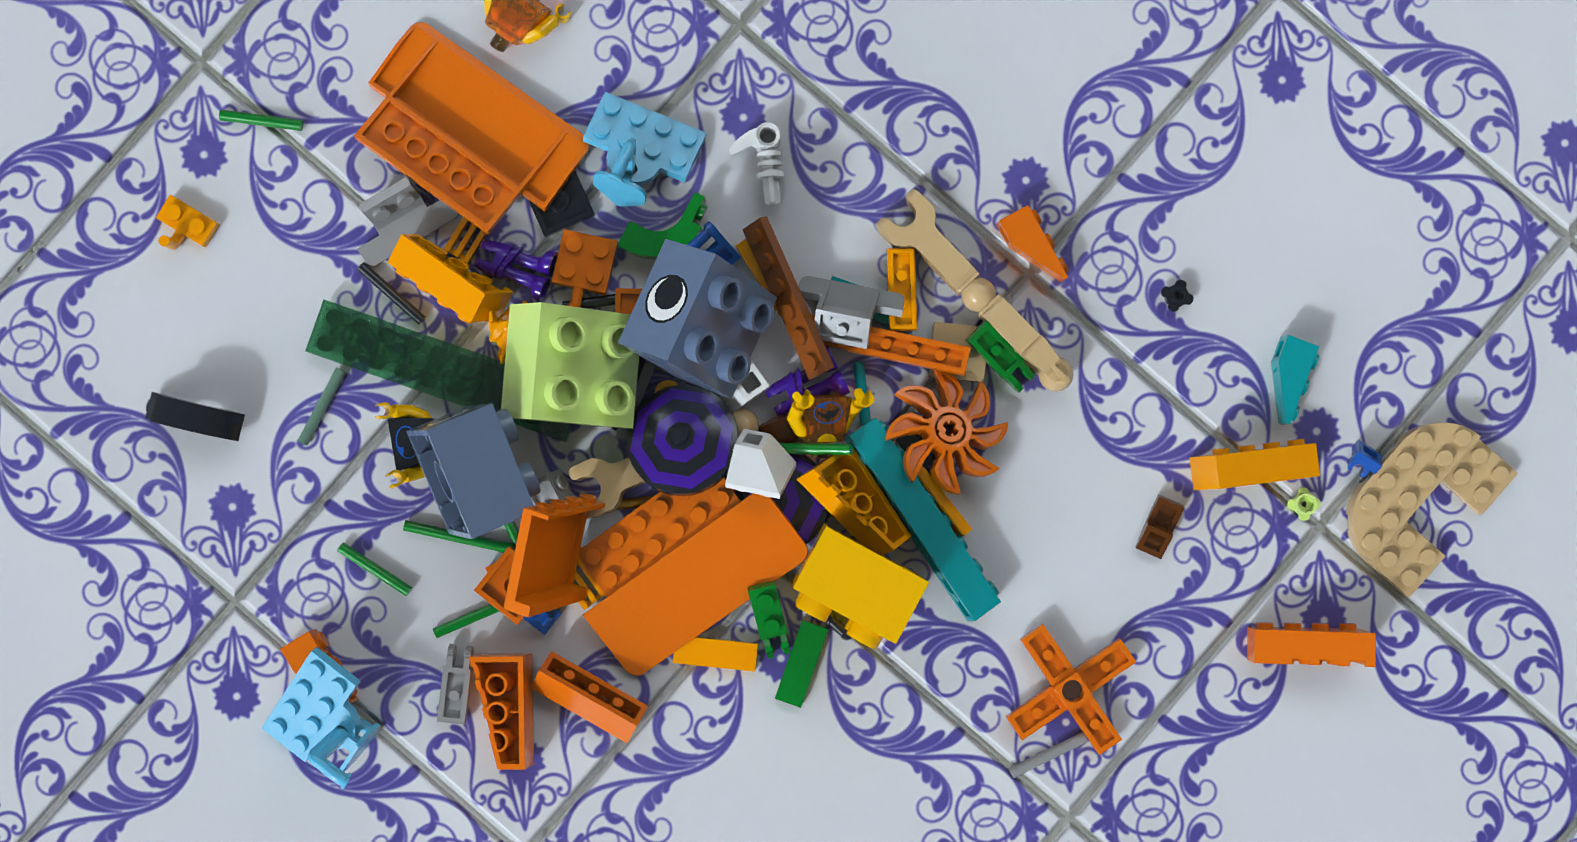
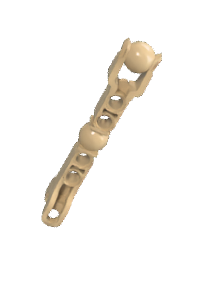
M911 189L906 195V203L915 215L912 224L906 227H899L888 218H882L875 223L878 233L892 248H915V253L958 296L961 294L964 305L971 311L979 312V318L982 321H988L1013 347L1015 352L1024 359L1023 362L1030 370L1039 376V381L1043 387L1054 392L1063 391L1069 387L1074 376L1070 363L1064 358L1058 357L1048 341L1000 294L996 296L995 287L990 281L978 277L980 273L935 227L936 214L934 206L920 192Z

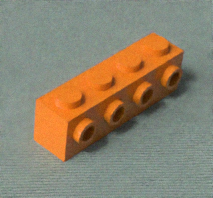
M553 651L550 652L531 686V689L626 743H628L648 708L646 704Z

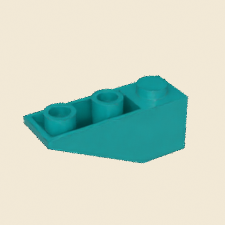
M1291 335L1280 337L1271 360L1278 424L1288 425L1291 421L1296 420L1300 411L1298 402L1301 395H1305L1310 381L1307 380L1310 370L1315 369L1320 357L1317 354L1320 346Z

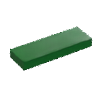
M802 619L775 699L801 708L828 628Z

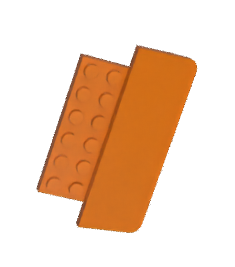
M423 22L415 23L409 27L368 82L369 86L385 97V99L354 135L355 139L488 235L520 195L546 212L589 150V144L583 142L584 134L429 24Z
M726 477L712 488L695 495L673 496L659 492L580 549V560L607 597L584 613L583 616L629 674L639 676L646 673L750 599L747 587L771 581L775 582L805 560L808 553L806 543L772 497L752 493L742 501L734 489L725 487Z

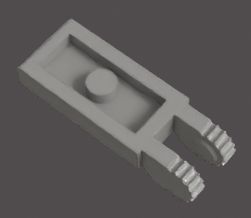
M449 644L446 665L443 666L437 722L463 725L467 723L473 672L469 657L474 654L473 646H466L464 650L463 667L454 666L457 655L456 644Z

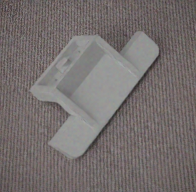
M405 177L359 204L362 213L375 226L379 236L360 246L357 250L368 265H378L390 258L401 234H418L424 238L456 219L459 213L441 200L427 206L417 188Z
M811 276L803 277L798 284L804 299L818 301L814 323L823 341L867 349L875 312L902 317L904 296L900 293Z

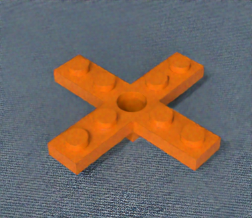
M1040 624L1020 638V641L1050 683V686L1005 716L1020 739L1023 741L1068 710L1099 755L1120 742L1122 738L1092 696V692L1136 663V660L1123 641L1118 638L1082 664L1073 668L1044 624ZM1075 680L1081 686L1080 694L1074 699H1066L1062 694L1063 686L1066 682Z

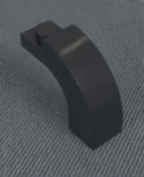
M152 392L146 405L147 413L145 419L177 429L239 441L245 414Z

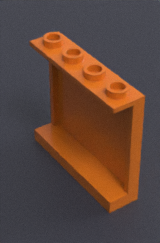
M581 493L579 497L566 496L564 500L551 499L550 503L536 502L535 506L523 508L503 609L525 617H531L586 599L588 589L573 584L588 511L605 508L606 503L596 501V496Z

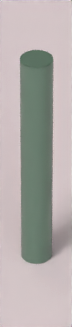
M337 367L335 368L297 440L300 443L308 446L346 374L345 371Z

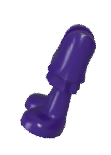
M482 240L479 248L495 254L492 263L488 260L476 258L474 267L494 279L502 280L506 278L530 288L531 296L541 302L549 289L550 279L526 273L512 266L514 264L522 265L552 277L558 253L546 251L542 257L523 253L524 247L516 248L515 244Z
M826 346V350H827V352H828V354H829V356H830V359H831V361H832V363H833V365H834V368H833V369H831L830 371L826 372V373H829V372H831V371H834V370L838 369V366H837V364H836V362H835V360H834V358H833V356H832V354H831V352H830L828 346ZM798 366L794 373L790 371L785 377L770 385L765 392L767 397L770 398L781 394L785 390L787 391L790 400H785L773 408L776 415L789 413L792 403L795 401L792 398L794 392L798 391L803 396L807 389L816 398L832 391H836L840 395H847L850 393V390L840 371L805 389L804 384L811 380H809L805 370L801 371Z

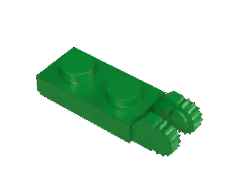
M984 320L966 339L967 343L1018 393L1023 390V386L1012 375L1016 368L1030 381L1035 377V374L1023 362L1024 359L1015 352L1013 347L988 321Z
M771 581L747 587L760 639L764 642L768 659L774 658V649L769 638L777 636L781 638V648L784 654H790V647L786 636L788 632L775 582Z

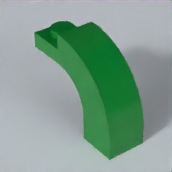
M695 192L679 222L664 231H651L630 221L617 246L636 257L656 260L665 239L687 245L703 230L702 226L695 222L696 220L701 221L707 211L708 206L704 205L706 202L705 197Z

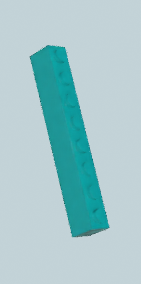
M877 418L869 420L843 438L846 444H852L854 450L911 535L910 538L967 621L978 620L1001 603L997 596L999 594L998 589L991 581L987 582L982 574L983 568L977 559L971 558L966 551L968 549L966 542L960 535L956 536L951 528V520L944 512L941 513L933 496L920 483L918 474L913 483L909 481L903 468L905 452L900 445L894 444L892 440L885 441V434L888 429L886 424L882 420L878 421Z

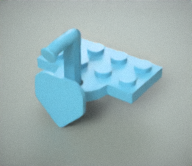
M605 92L583 136V142L608 151L606 162L609 173L596 171L593 176V185L617 206H643L646 202L647 193L640 186H645L654 181L659 173L681 182H686L705 141L706 132Z
M316 647L304 661L262 726V729L304 762L309 760L314 767L339 784L341 789H344L351 778V773H345V771L378 735L380 725L378 723L372 725L367 720L360 718L356 708L348 701L361 681ZM360 731L364 734L362 737L358 735ZM346 748L350 751V754L340 769L327 760L336 750Z

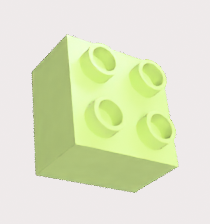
M543 302L510 304L501 410L507 409L513 419L633 429L639 355L618 343L631 314Z

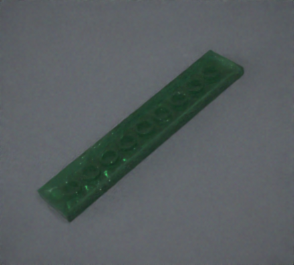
M323 299L305 350L306 352L463 407L492 403L496 412L501 410L505 362L501 365L497 359ZM513 419L515 425L564 442L568 441L573 424Z

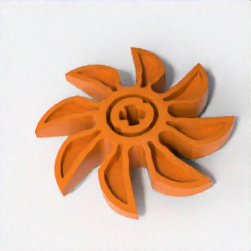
M933 370L940 395V405L933 391L926 387L914 385L900 389L894 395L914 407L925 418L914 413H906L899 416L889 425L885 434V441L907 435H920L922 440L911 444L903 456V468L907 478L911 483L914 482L926 457L932 452L935 455V460L930 469L933 480L944 491L959 495L961 492L954 470L953 457L960 471L968 476L986 477L995 473L1000 468L978 455L970 446L980 450L993 447L1004 438L1008 429V422L987 428H974L971 423L982 419L989 411L990 396L986 386L982 381L978 383L968 405L962 411L959 409L958 404L961 401L963 389L958 380L950 373ZM945 427H947V428L949 429V431H948V435H949V436H947V435L945 434V432H946Z

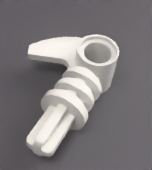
M765 122L739 137L729 149V153L733 156L749 147H754L757 150V158L761 159L758 167L762 168V171L757 174V180L763 181L765 205L772 206L778 205L781 202L779 179H783L785 175L783 171L778 169V167L782 166V162L778 161V157H781L782 153L777 151L780 144V130L774 123ZM771 131L775 134L776 138L771 143H764L760 139L761 134Z

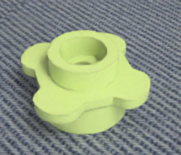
M1300 488L1297 491L1298 494L1293 499L1288 500L1287 507L1290 510H1294L1300 520L1306 521L1310 519L1311 514L1320 508L1321 502L1318 498L1309 494L1307 488ZM1303 501L1306 502L1305 507L1302 506Z

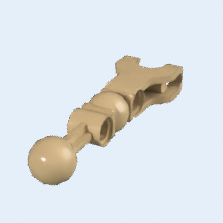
M745 408L732 412L738 427L739 436L743 429L759 431V420L754 412ZM629 457L613 464L601 459L591 458L571 467L568 471L572 480L581 481L595 478L600 484L601 493L596 501L606 503L605 508L588 511L587 519H595L617 510L624 494L628 490L646 483L635 471Z

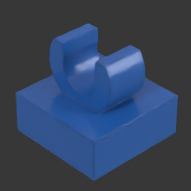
M1358 440L1352 447V457L1348 460V469L1351 470L1354 465L1360 464L1363 466L1359 471L1360 477L1364 478L1368 475L1369 471L1376 474L1382 467V454Z
M554 609L531 617H524L523 619L543 635H546L563 612L559 609Z

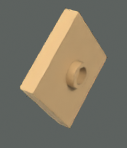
M934 322L932 339L971 347L966 339L979 326ZM971 347L965 376L950 374L957 380L984 382L986 362ZM929 369L928 377H934L933 369Z

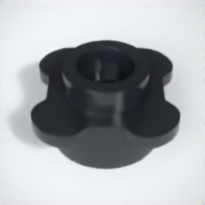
M1177 280L1174 285L1170 287L1165 286L1161 290V295L1168 304V309L1172 312H1176L1179 310V307L1185 304L1190 305L1193 302V295L1188 293L1186 289L1187 283L1184 280ZM1176 293H1178V294L1180 295L1179 298H1176V297H1175V294H1176Z

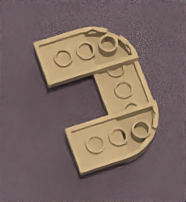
M1432 423L1420 425L1405 432L1395 441L1397 444L1382 460L1380 470L1376 474L1371 472L1363 483H1358L1348 500L1346 514L1348 515L1349 530H1347L1351 544L1371 567L1405 597L1410 598L1445 558L1441 551L1407 522L1440 483H1443L1475 513L1482 515L1518 474L1479 439L1480 435L1462 425Z

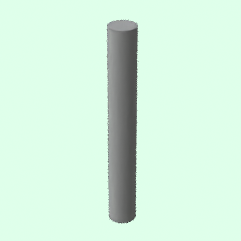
M1081 732L1008 769L1014 779L1088 741L1084 733Z

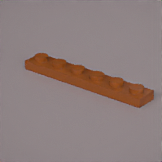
M768 217L758 218L742 230L770 293L777 297L775 304L809 380L817 378L833 369L834 365Z

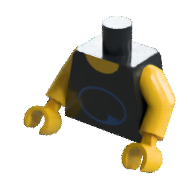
M386 402L377 403L375 406H383L385 414L383 416H375V418L388 419L396 470H392L385 475V477L393 475L397 478V483L390 485L389 488L394 489L403 482L408 483L424 478L425 475L406 431L436 418H431L428 411L413 405L393 404L391 406Z

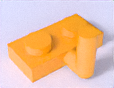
M169 195L156 216L158 220L175 229L172 237L162 235L158 239V243L161 246L172 250L178 249L185 236L201 246L207 247L220 225L173 195Z

